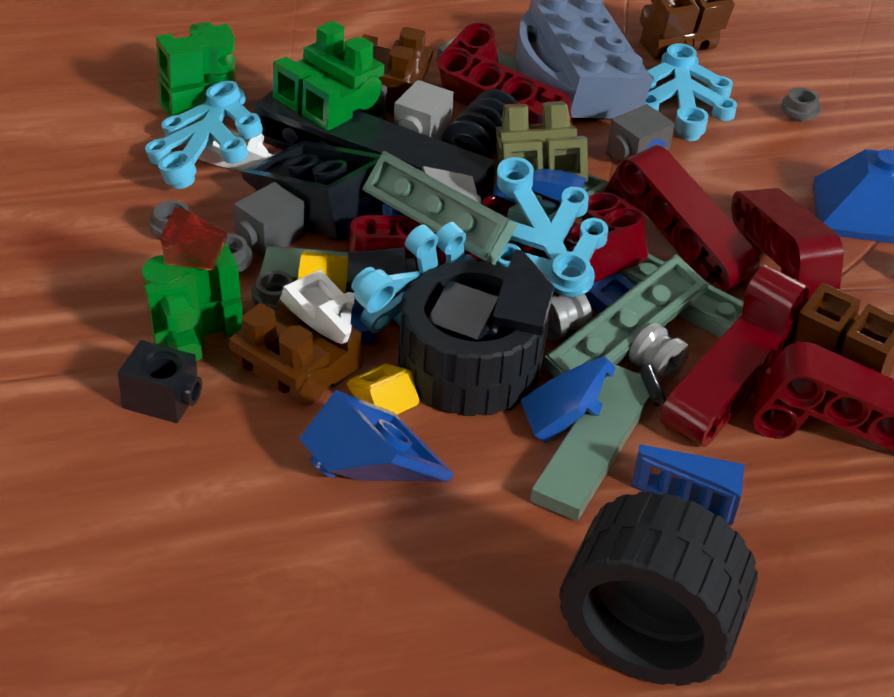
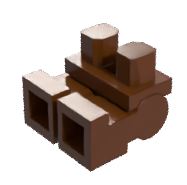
M651 0L653 4L645 5L640 16V23L643 27L640 43L646 47L647 52L652 58L662 57L667 51L668 46L676 43L690 45L696 51L700 46L703 50L714 49L719 43L720 30L726 29L735 3L733 0Z
M403 27L399 40L395 41L392 49L377 46L378 37L366 34L362 36L374 43L373 58L385 65L384 76L379 77V79L387 87V113L394 115L395 102L417 80L423 81L427 74L433 56V48L424 46L426 32L423 30Z
M821 282L799 312L795 340L816 344L879 373L890 376L894 365V315L869 303L859 315L858 312L862 300Z
M281 300L277 301L278 311L276 312L263 303L257 304L242 316V329L229 338V348L233 351V361L247 371L253 370L256 377L282 393L289 392L291 399L302 406L312 405L321 397L327 387H336L362 367L361 332L351 327L348 341L340 344L311 328Z

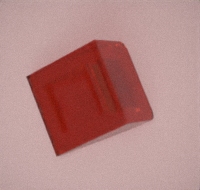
M175 207L161 234L165 264L213 270L227 240V232L186 209Z

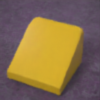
M304 251L301 254L297 280L321 269L344 294L346 293L349 272L348 257Z
M385 363L355 376L347 382L348 389L356 398L395 412L396 415L419 404L412 372L405 368Z

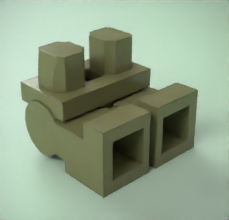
M564 101L542 103L543 124L531 125L528 122V106L526 104L504 105L501 120L502 126L496 127L497 165L507 158L520 157L529 161L534 170L543 168L559 170L587 178L586 182L588 181L587 138L577 136V128L570 123L568 106Z

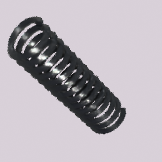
M653 365L641 367L639 372L653 405H663L667 399Z

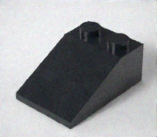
M303 140L241 171L243 180L257 191L275 182L304 201L305 229L311 233L328 236L330 240L348 238L352 220L364 215H382V204H386L362 190L381 154Z

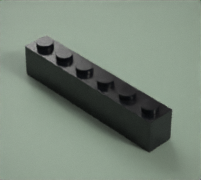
M273 90L254 105V113L259 115L263 127V143L285 150L305 140L376 154H382L385 151L420 171L423 166L472 176L477 194L481 196V201L493 195L496 160L358 110L353 111L351 119L326 131L302 116V111L297 113L273 98Z

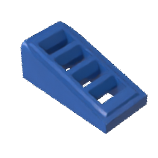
M640 444L631 486L644 492H653V494L660 495L665 493L679 496L680 499L689 502L693 501L704 506V509L711 513L719 515L728 522V525H733L742 495L745 464ZM651 467L661 470L660 475L650 473Z

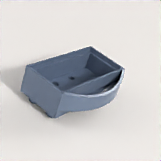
M531 0L529 9L521 19L514 45L515 59L524 75L568 95L571 101L572 118L613 119L645 104L653 79L642 64L643 59L634 52L603 5V0Z

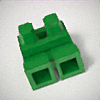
M330 21L317 27L316 43L303 47L302 60L295 62L288 57H283L273 61V98L297 113L302 111V116L326 131L351 119L353 111L369 109L376 103L382 88L379 77L384 76L385 67L383 63L373 58V42L364 37H354L344 42L345 27L335 21Z
M211 22L192 24L188 37L174 38L172 34L156 36L157 68L161 72L158 73L159 104L168 117L180 115L205 103L207 99L206 91L215 83L221 81L236 82L235 56L232 54L235 50V36L232 34V29L228 24L214 26Z
M223 235L183 246L184 253L178 255L165 254L155 256L144 264L142 275L154 344L195 354L196 361H199L203 358L201 347L205 346L204 335L223 331L226 338H230L242 329L243 311L240 300L238 264Z

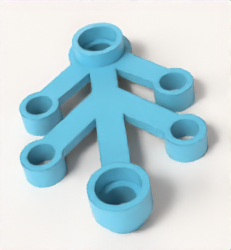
M676 43L668 46L667 51L662 55L661 64L647 70L653 80L644 105L648 104L659 111L660 103L677 94L679 109L677 110L674 126L677 135L683 140L695 141L706 131L708 113L696 107L694 96L713 107L712 116L721 121L734 119L737 102L729 98L733 85L731 79L719 76L699 65V59L696 56L697 51L692 46ZM669 75H674V79L656 88L657 81ZM691 76L708 84L709 88L691 79Z
M221 81L210 86L206 91L207 99L205 103L180 115L166 118L161 124L166 137L155 139L146 145L145 150L150 163L158 165L164 182L170 184L173 189L186 188L195 181V174L197 172L195 162L211 137L220 145L224 161L233 164L243 161L249 154L244 139L255 138L262 133L263 127L259 115L250 113L243 106L246 97L244 91L238 88L236 82ZM230 116L235 121L239 137H236L222 123L224 117ZM204 118L203 120L188 126L189 124ZM188 142L183 151L173 152V148Z
M510 157L503 160L497 168V186L506 197L515 199L530 225L527 226L514 222L518 226L510 240L545 251L549 259L528 253L525 254L553 284L554 292L566 297H576L587 293L592 288L595 278L594 269L589 261L595 249L602 248L606 244L608 225L602 219L588 218L581 223L579 241L574 250L568 252L563 244L575 218L583 216L588 210L589 195L587 191L580 187L566 188L561 195V205L552 222H550L531 189L534 173L532 164L520 157ZM589 232H596L598 235H592ZM507 243L495 265L508 268L510 261L503 260V258H512L514 250L521 249L515 244Z
M454 222L445 224L437 234L426 225H420L408 235L405 241V247L417 257L419 271L387 275L382 269L375 270L373 267H367L354 278L351 285L355 291L354 298L365 308L361 314L360 321L372 333H377L384 329L392 319L400 326L401 300L403 293L407 291V286L414 279L420 277L421 273L438 267L436 245L446 254L447 261L445 263L451 264L469 260L470 262H477L471 255H465L463 243L466 240V233ZM396 293H401V294H399L396 298L393 299V297L395 296Z

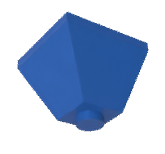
M865 149L814 177L815 217L836 232L839 237L894 243V150L884 149L878 151Z
M337 390L334 391L299 437V440L313 454L310 458L313 466L331 478H335L338 474L360 481L448 482L454 475L395 412Z

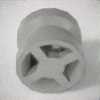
M585 294L576 297L553 295L548 312L549 319L546 337L552 341L563 339L569 331L576 332L592 320V310Z
M656 322L651 323L638 334L631 345L628 357L633 364L640 368L645 365H653L659 382L665 383L680 371L690 349L689 345L680 338H670L667 329Z

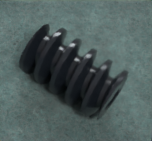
M498 89L485 90L446 128L442 141L490 158L497 151L496 127L502 126L501 120L504 105L519 103L505 91Z

